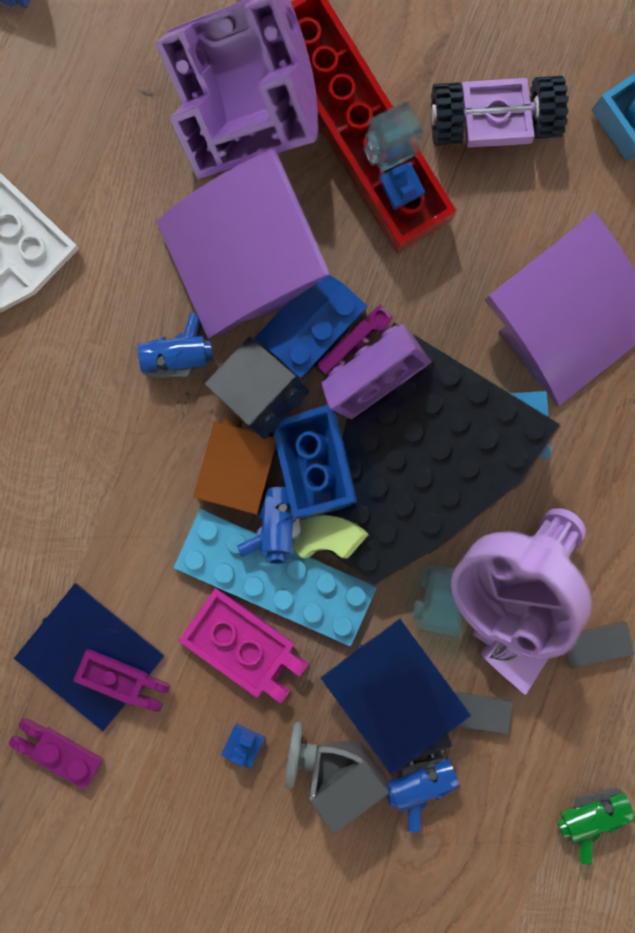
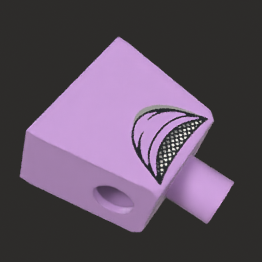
M474 630L473 636L486 643L481 656L526 695L548 659H534L511 653L505 644L499 641H489Z

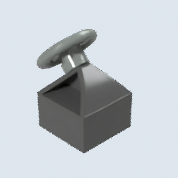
M296 721L292 727L284 785L287 789L294 787L297 769L311 771L310 802L333 834H335L389 794L385 774L362 743L331 741L320 743L318 746L310 743L302 744L303 725L301 722Z

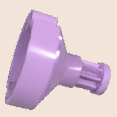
M555 508L545 513L540 522L538 532L531 538L521 534L501 532L489 534L478 539L456 567L451 580L453 598L467 622L487 640L499 641L505 644L511 653L523 657L549 659L568 652L583 630L592 609V600L588 586L579 571L569 561L572 551L580 546L586 536V527L583 521L569 510Z

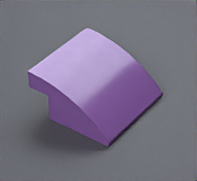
M275 149L266 151L216 177L182 199L156 221L208 339L228 334L245 321L275 313L330 274Z
M596 212L589 215L485 299L486 303L505 325L499 331V334L543 389L547 391V394L557 406L564 403L635 346V270L618 242Z

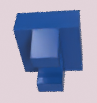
M411 162L402 164L381 175L379 178L393 210L423 196L425 193Z
M235 723L221 756L230 759L235 764L251 769L265 736Z

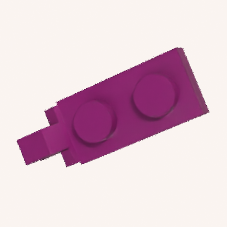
M379 304L316 365V369L324 376L335 367L345 365L347 361L343 357L351 349L357 352L370 341V338L367 336L369 332L384 331L393 319L392 315Z

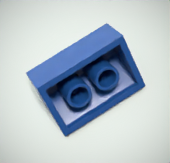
M328 275L283 306L254 339L302 382L365 314L368 305L344 283Z
M325 405L284 418L273 433L293 518L307 519L338 511L357 502L336 412L329 405Z

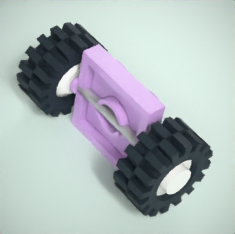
M562 75L535 77L530 88L531 96H529L527 78L462 82V85L461 82L433 84L431 92V131H433V143L435 146L462 144L464 131L466 133L467 148L532 144L534 138L563 137V133L566 131L565 125H567L568 121L566 114H568L569 110L567 108L569 99L566 96L568 91L567 85H565L566 80Z

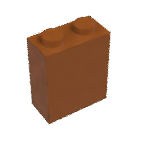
M223 418L222 423L214 421L193 497L257 515L259 514L277 448L275 438L272 437L273 432L264 440L255 431L241 429L242 422L229 418Z

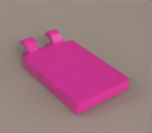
M217 587L179 639L181 644L256 698H258L262 691H265L279 703L284 701L290 691L287 686L276 680L285 666L296 675L301 676L309 664L306 660L290 651L295 642Z

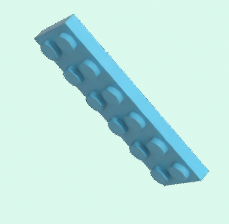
M199 509L174 565L175 569L351 647L377 587L312 557L308 559L301 558L294 549L293 557L286 559L284 564L268 563L266 561L267 558L261 556V549L242 557L237 545L256 537L257 533L206 510Z

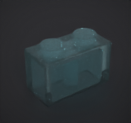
M408 101L370 119L368 134H366L367 145L364 146L370 163L372 165L377 163L381 173L416 156L424 132Z
M429 562L428 569L422 568L419 580V587L423 588L421 601L416 600L413 610V619L417 620L416 625L419 629L456 637L459 636L463 615L455 603L451 588L452 575L456 567Z

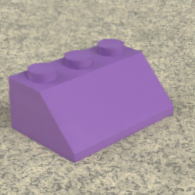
M404 324L387 329L381 335V340L372 346L368 345L356 352L355 358L346 365H339L329 372L328 378L321 383L327 403L332 410L352 420L432 363L411 331Z

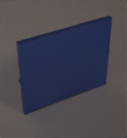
M75 583L48 617L43 618L42 624L14 659L99 729L104 731L126 703L73 681L87 649L96 651L148 673L147 676L151 674L165 655L79 584Z
M400 618L364 645H359L355 652L320 677L391 775L428 747H433L436 741L471 716Z

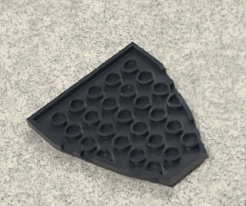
M393 323V325H392L391 327H393V326H399V325L396 324V323ZM414 334L413 336L432 363L352 420L347 418L342 441L357 502L338 511L326 514V516L347 519L360 526L369 534L348 558H342L332 550L327 551L373 584L380 583L390 577L391 574L408 567L412 562L441 548L473 523L472 521L487 509H491L498 503L497 501L523 484L561 427L558 422Z

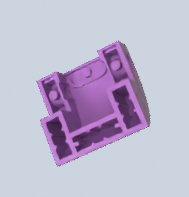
M242 0L171 28L155 42L182 102V105L169 118L197 179L234 168L266 151L275 149L276 153H281L314 142L317 139L318 109L314 78L304 38L290 0Z

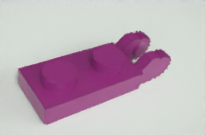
M91 649L85 651L73 680L76 683L134 706L136 704L155 712H160L163 704L155 698L141 695L140 692L143 685L160 693H168L171 687L169 683L159 678L147 676L148 673Z
M22 718L18 725L19 728L27 734L40 739L37 745H34L22 737L12 736L8 743L9 746L23 755L30 756L31 760L86 790L103 758L50 727L45 728L30 719Z

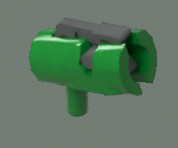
M615 787L578 796L575 806L560 811L561 819L556 820L564 840L570 838L573 844L579 842V862L582 864H592L593 842L599 839L600 834L607 831L610 834L614 833L623 826L634 822L635 816L626 794L622 793L621 789Z

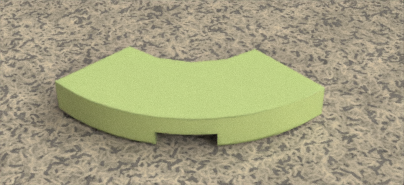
M324 515L314 516L301 521L302 535L294 540L293 549L304 559H308L315 552L325 549L334 551L342 558H348L369 534L357 524L344 518Z

